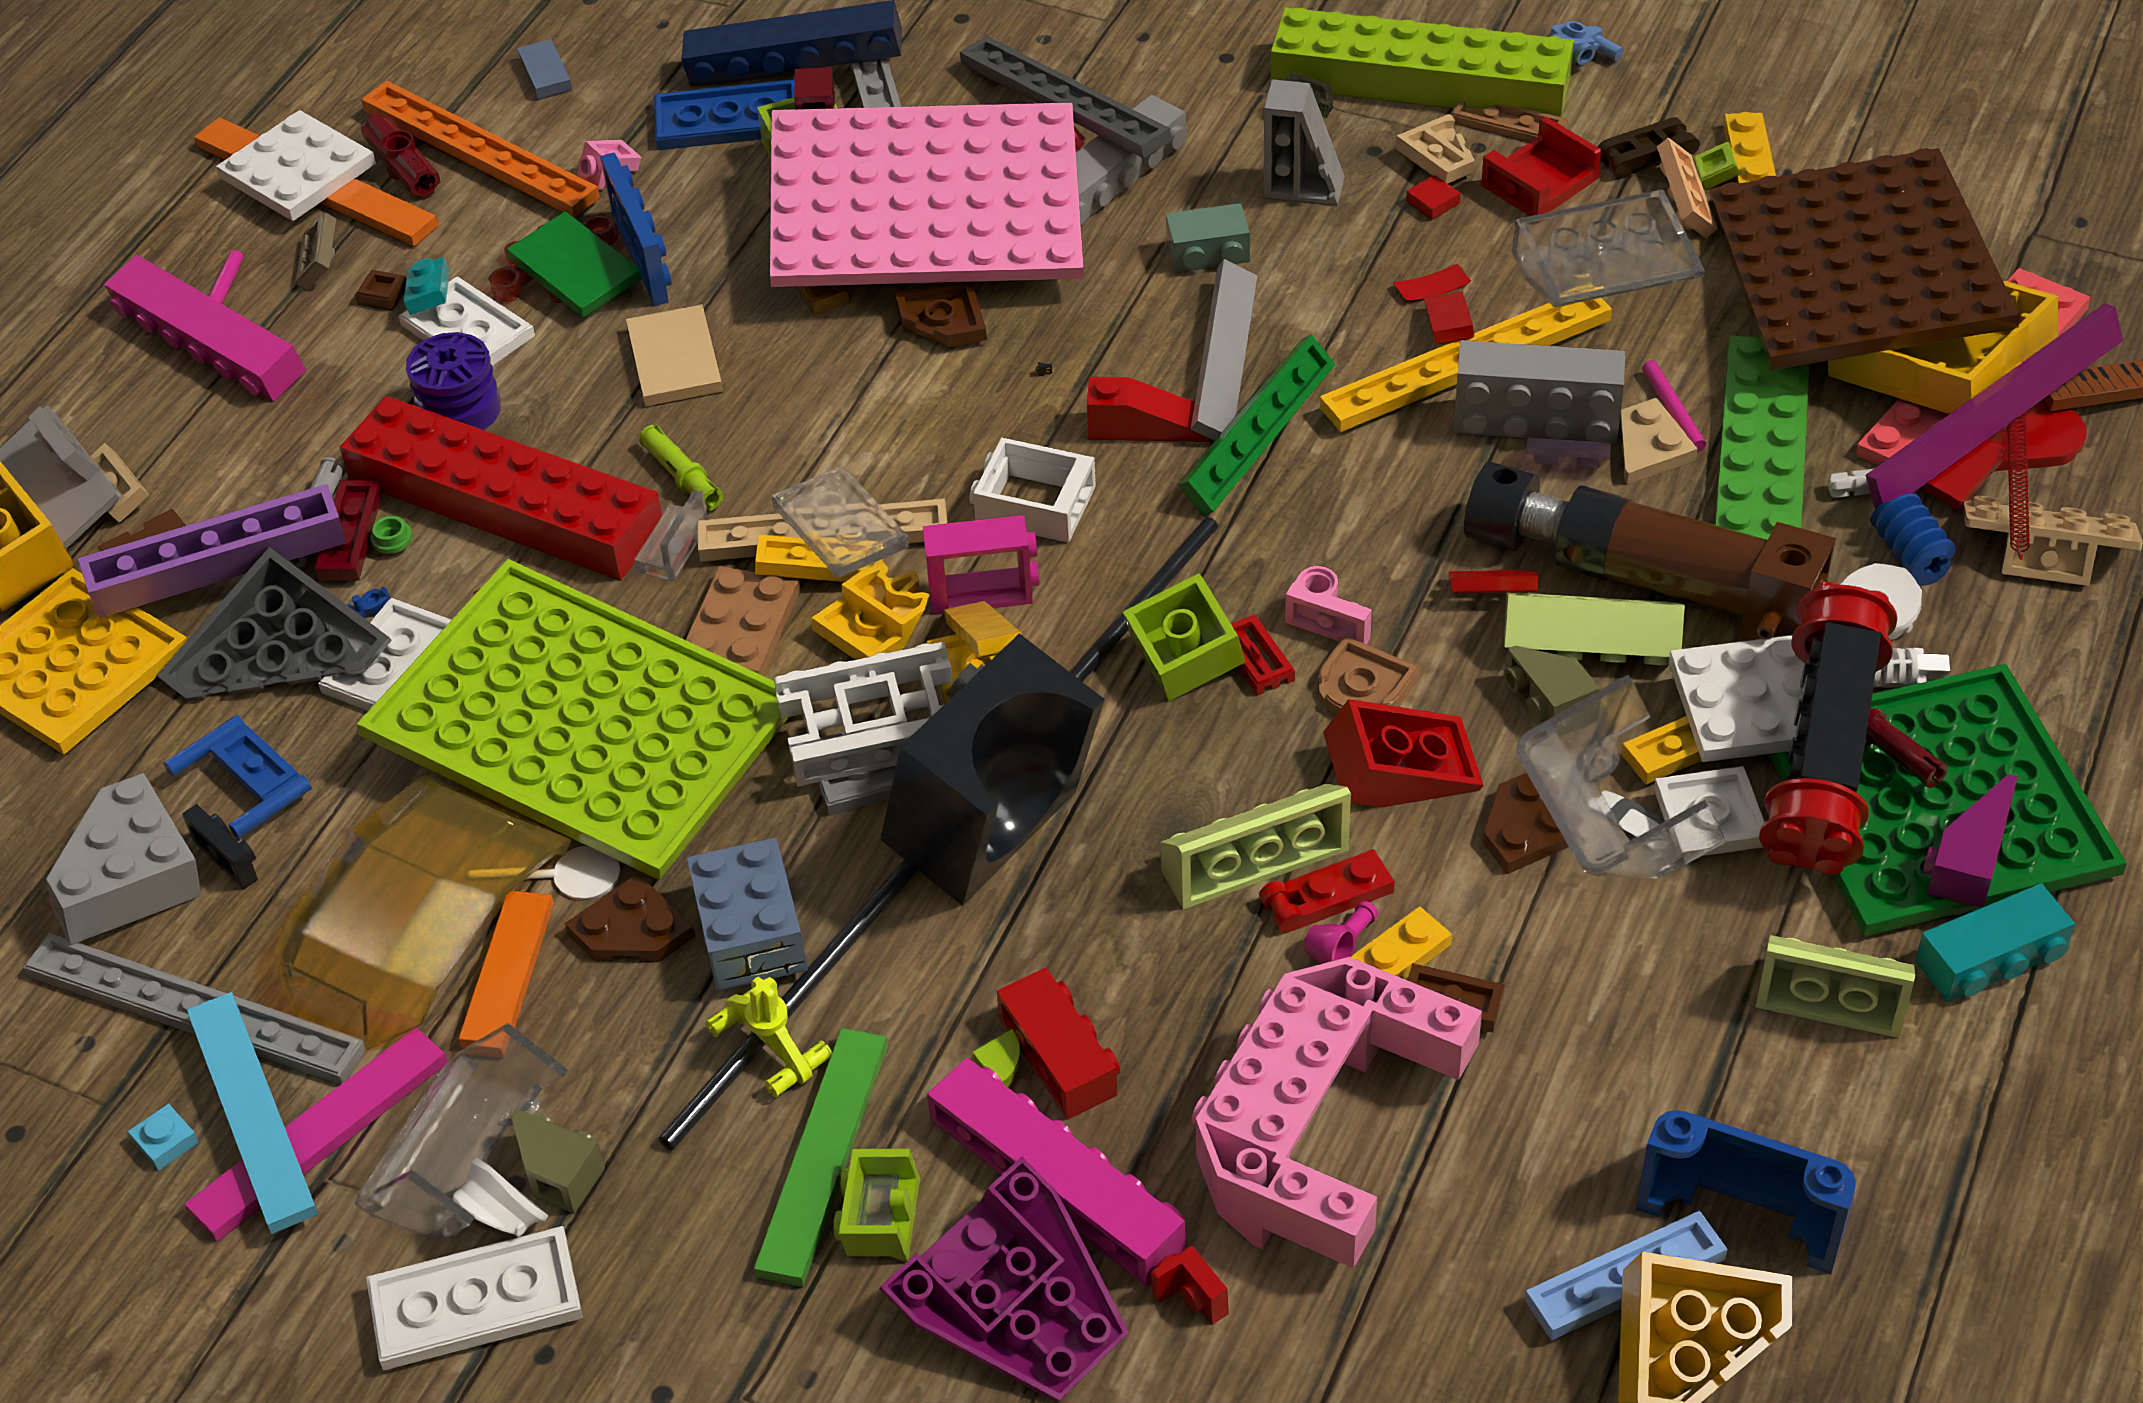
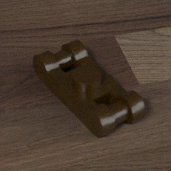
M1673 117L1602 141L1598 148L1601 150L1600 159L1603 163H1609L1610 171L1617 178L1622 179L1629 176L1636 168L1660 161L1661 158L1657 146L1667 138H1670L1691 155L1699 149L1700 141L1693 133L1686 132V126L1679 118Z

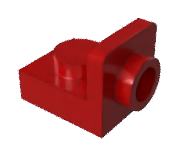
M1193 1246L1179 1254L1167 1255L1151 1272L1152 1295L1158 1303L1180 1291L1190 1309L1196 1313L1201 1310L1212 1325L1229 1314L1227 1287Z

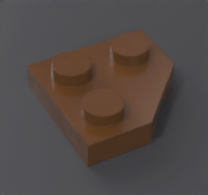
M944 282L895 291L896 305L903 329L947 347L987 340L985 323L972 282Z
M1536 768L1499 784L1485 827L1483 843L1505 873L1509 874L1585 841L1586 828L1542 772Z
M638 873L565 923L567 934L594 961H613L614 956H639L640 962H660L695 937L693 925Z

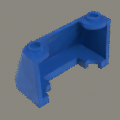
M1675 1110L1659 1116L1653 1126L1647 1142L1636 1209L1660 1217L1664 1206L1673 1200L1682 1199V1203L1691 1205L1696 1190L1700 1186L1792 1216L1794 1220L1789 1238L1797 1241L1800 1238L1805 1243L1808 1250L1807 1266L1832 1274L1852 1211L1856 1180L1853 1172L1845 1164L1835 1159L1689 1112Z

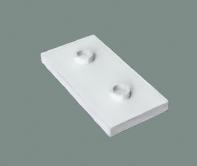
M563 1226L366 1277L379 1361L383 1371L583 1318Z

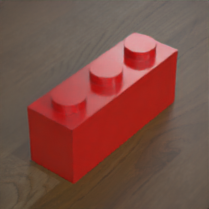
M1047 967L996 991L999 1019L1007 1031L1011 1029L1014 1031L1018 1038L1021 1052L1067 1120L1118 1096L1117 1075L1120 1074V1066L1114 1053L1110 1048L1103 1049L1096 1040L1095 1028L1086 1014H1078L1074 1008V1001L1067 985L1063 981L1056 982Z

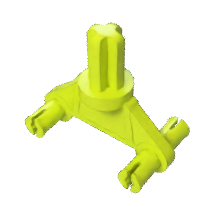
M758 976L751 982V990L742 996L734 994L725 1001L726 1007L710 1019H707L705 1025L709 1032L713 1033L714 1037H718L736 1022L741 1025L745 1023L749 1030L755 1033L785 1063V1068L764 1082L769 1093H772V1096L777 1098L796 1082L802 1085L813 1077L812 1071L830 1059L832 1051L821 1040L801 1055L785 1027L788 1020L787 1006L783 999L778 997L776 981L771 977L763 980Z

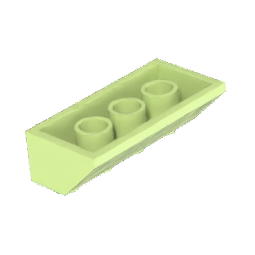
M1508 592L1506 593L1504 647L1520 646L1538 651L1539 649L1557 650L1556 655L1582 660L1583 652L1600 653V661L1621 663L1626 662L1627 655L1644 656V664L1669 665L1670 651L1682 649L1685 605L1679 602Z
M1324 784L1310 790H1301L1293 796L1270 804H1261L1253 810L1230 818L1218 819L1212 824L1187 833H1178L1170 839L1160 842L1161 871L1184 910L1349 851L1351 793L1347 787Z

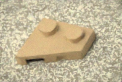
M1450 114L1406 131L1396 137L1395 149L1432 176L1436 175L1447 184L1473 173L1475 160L1470 150L1465 147V140L1462 134H1456L1454 130L1455 120Z

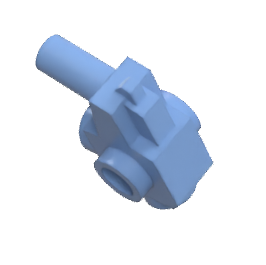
M1568 21L1566 24L1553 25L1550 35L1547 36L1574 40L1572 64L1576 62L1579 65L1588 64L1593 59L1595 50L1618 61L1624 51L1622 47L1602 37L1603 29L1596 25L1586 27L1579 22Z

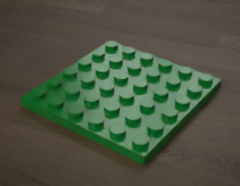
M2007 664L1872 694L1870 707L1872 709L1878 708L1887 715L1886 720L1913 739L1931 755L1944 762L1948 766V770L1939 784L1935 782V787L1928 788L1871 742H1865L1859 786L1856 792L1866 801L1869 808L1868 821L1859 829V834L1864 841V851L1857 862L1844 867L1841 873L1832 875L1863 936L1980 909L1976 906L1927 894L1932 875L1924 874L1923 869L1929 846L1939 848L1944 830L2008 774L2018 776L1984 907L2041 883L2049 892L2124 874L2127 862ZM1789 751L1768 754L1782 782L1785 781L1786 776H1789L1791 764L1787 763Z

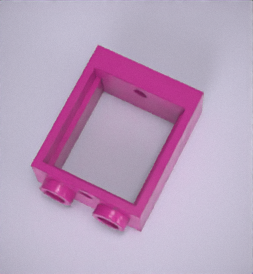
M1024 515L923 526L932 615L944 614V609L982 601L987 602L992 608L1033 604L1032 587L1039 586L1037 561H1030V557H1037L1035 531H1026ZM1014 551L1017 554L1016 568L945 575L944 559Z

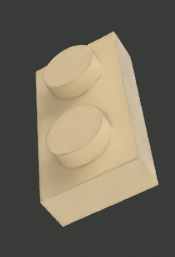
M104 443L90 457L121 494V498L107 510L120 523L149 496V493L117 453Z

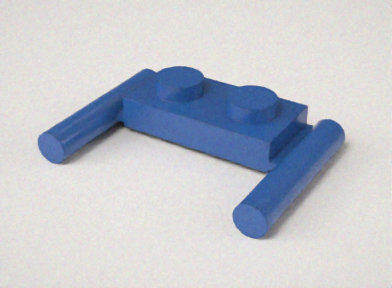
M237 714L163 762L167 772L174 777L207 754L213 753L215 761L260 802L228 824L231 833L237 839L312 789L306 777L299 775L250 727L246 726Z

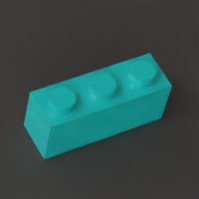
M2041 883L1923 932L1915 962L1947 1002L1963 995L1970 997L1981 992L1989 984L2003 978L2007 980L2014 979L2029 967L2044 961L2051 963L2061 958L2069 948L2075 923Z

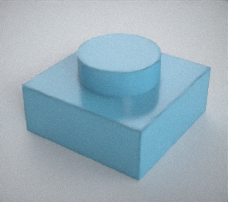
M167 1104L128 1131L133 1143L158 1171L199 1143L195 1132L170 1104Z

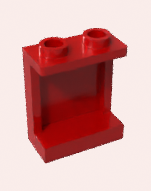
M1544 117L1539 121L1538 136L1507 158L1495 150L1483 156L1481 186L1538 221L1598 179L1601 150L1550 118Z

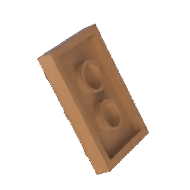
M719 566L686 641L764 676L800 593L799 580L780 576L756 575L755 572Z

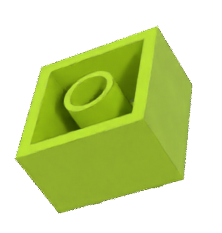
M1200 573L1123 611L1131 638L1168 701L1246 663L1236 631Z

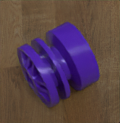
M460 332L441 333L425 339L412 349L406 359V373L410 380V388L414 394L415 406L485 430L494 423L500 413L501 399L497 383L493 377L494 370L491 364L490 353L483 341L473 335Z

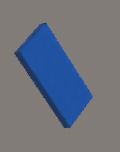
M794 80L654 94L657 150L761 140L757 107L794 98Z

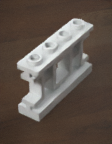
M945 643L921 644L910 649L891 653H878L872 657L848 662H835L829 666L805 671H792L786 675L775 677L774 686L781 718L803 714L808 732L805 735L788 738L797 787L896 766L900 746L930 719L926 718L907 722L905 712L928 707L930 717H932L942 707L939 706L934 686L952 683L951 664L948 660ZM921 680L923 690L900 695L898 684ZM889 696L894 716L853 724L848 704ZM835 698L837 708L813 713L811 703ZM842 725L845 736L820 741L818 730Z

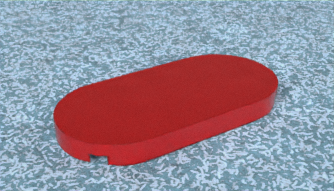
M2043 400L2026 411L2028 469L2064 465L2075 459L2076 454L2081 452L2087 430L2084 421L2072 409L2050 411ZM2008 425L1989 438L2008 449ZM2008 451L2006 459L1995 471L2009 470Z

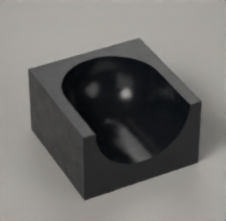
M1019 633L900 746L880 840L963 906L1076 793L1105 699Z

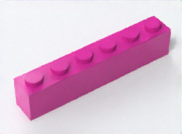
M137 254L104 284L112 298L109 303L123 318L130 316L148 333L155 331L162 335L165 341L172 347L186 349L200 364L206 362L211 364L227 380L233 377L254 396L261 394L274 402L306 371L293 345Z
M967 1057L927 1093L931 1122L1000 1175L1020 1157H1023L1058 1192L1079 1235L1143 1285L1147 1286L1151 1282V1272L1164 1257L1173 1253L1179 1254L1186 1248L1185 1220L1176 1207L1168 1202L1161 1203L1146 1191L1144 1185L1131 1174H1122L1110 1165L1108 1159L1100 1150L1095 1147H1086L1074 1138L1072 1132L1064 1123L1056 1119L1050 1120L1038 1111L1036 1105L1028 1096L1023 1093L1016 1094L1006 1087L992 1069L986 1066L981 1068Z

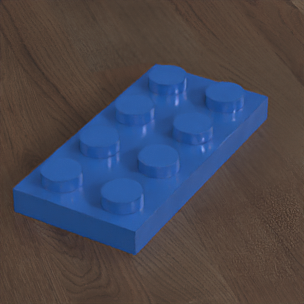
M615 152L602 155L600 158L611 215L635 266L641 270L643 284L653 305L657 306L668 303L666 286L672 285L666 263L661 261V257L667 255L660 233L653 234L655 233V226L649 210L643 212V199L638 187L632 189L634 184L628 165L621 166Z

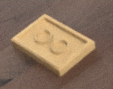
M703 305L626 319L645 407L723 392Z

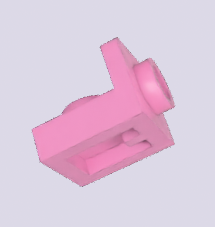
M622 140L585 141L578 164V175L582 179L598 186V190H603L605 179L600 156L615 152L621 166L628 165L630 171L639 170L642 157Z

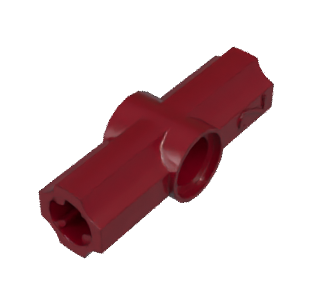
M379 112L367 117V122L361 128L363 138L385 162L389 176L400 180L412 195H419L423 199L434 194L435 188L441 183L439 174L416 148L412 134L401 130L389 116H382Z

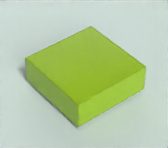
M1725 142L1693 157L1705 190L1741 174L1729 142Z

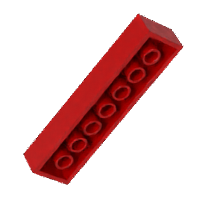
M385 396L339 446L349 480H380L382 491L385 495L620 581L664 528L658 492L389 396Z

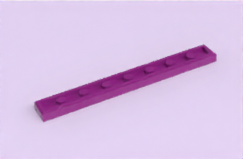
M2106 303L2101 305L1867 473L1865 476L1874 508L1877 509L1884 502L1901 495L1914 493L2121 343L2123 337L2116 306Z

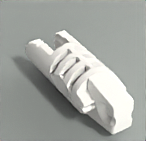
M1893 648L1892 658L1888 665L1875 673L1873 688H1900L1927 682V680L1944 678L1950 672L1949 656L1924 654L1923 648Z

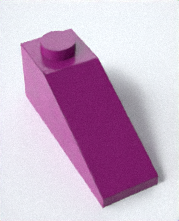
M2008 774L1944 830L1939 848L1929 846L1923 869L1924 874L1932 875L1927 894L1979 908L1984 907L2018 776Z

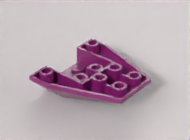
M1020 1157L986 1189L981 1201L924 1254L919 1256L916 1253L879 1288L915 1327L1056 1403H1059L1129 1334L1058 1192L1023 1157Z

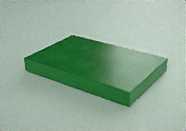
M566 211L507 248L508 259L583 318L642 279L641 270Z

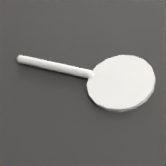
M586 845L576 847L565 853L558 860L554 869L475 873L468 875L467 879L469 882L475 883L554 878L555 886L562 895L572 900L588 901L609 893L618 883L621 870L618 860Z

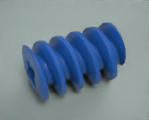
M1914 493L1901 495L1884 502L1872 513L1869 519L1871 525L1876 528L1878 535L1884 539L1887 547L1893 551L1895 558L1914 577L1918 585L1933 584L1945 576L1950 569V560L1955 554L1956 547L1953 541L1947 539L1946 532L1939 528L1938 521L1930 516L1929 509L1922 505L1918 495Z

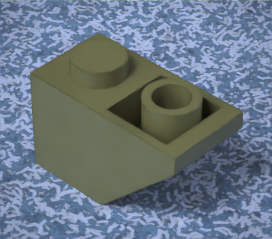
M1520 646L1508 648L1506 669H1504L1505 682L1508 688L1513 693L1517 692L1526 703L1532 719L1536 722H1541L1551 736L1596 717L1600 688L1577 659Z
M515 1108L511 1114V1119L533 1197L575 1214L605 1170L599 1143L585 1131L575 1130L573 1132L556 1125L553 1120L544 1114L534 1113L532 1115Z

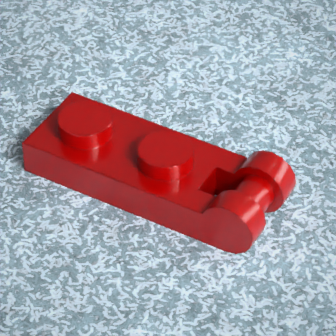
M1372 849L1284 883L1272 881L1262 887L1259 892V898L1265 908L1273 910V921L1279 931L1288 933L1355 908L1361 901L1371 902L1394 893L1395 881L1376 851ZM1298 901L1300 905L1296 906L1295 904L1290 903Z

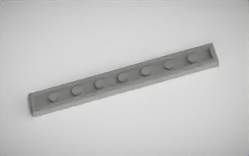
M51 933L46 936L23 967L27 977L195 1034L186 1009L227 994L81 943L70 945L66 938ZM234 996L258 1057L341 1085L348 1079L367 1050L363 1039Z

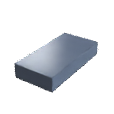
M552 39L517 48L519 59L537 99L572 90L570 78Z

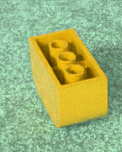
M0 461V611L3 613L69 571L75 565L53 525Z

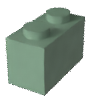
M1241 203L1166 213V244L1174 272L1218 267L1224 259L1233 264L1250 262V231Z

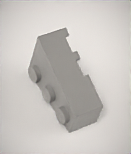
M1272 79L1264 107V198L1338 205L1345 176L1310 83Z

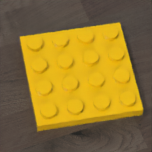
M71 568L0 625V714L65 755L158 677L157 674L188 639L183 634L138 607L99 618L88 593L83 574Z

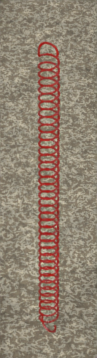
M2026 412L2023 413V416L2022 414L2019 416L2021 418H2016L2010 422L2007 427L2010 546L2014 551L2018 552L2020 560L2023 559V555H2020V552H2025L2030 548ZM2015 537H2016V538H2025V537H2026L2027 539H2017V540H2015L2014 538H2015ZM2027 542V543H2026L2025 545H2023V546H2019V545H2018V543ZM2028 545V547L2025 550H2019V548Z

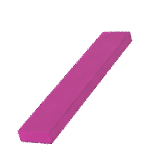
M415 1027L288 1124L285 1129L303 1175L448 1063L445 1053ZM243 1159L184 1204L188 1213L216 1241H219L261 1208Z

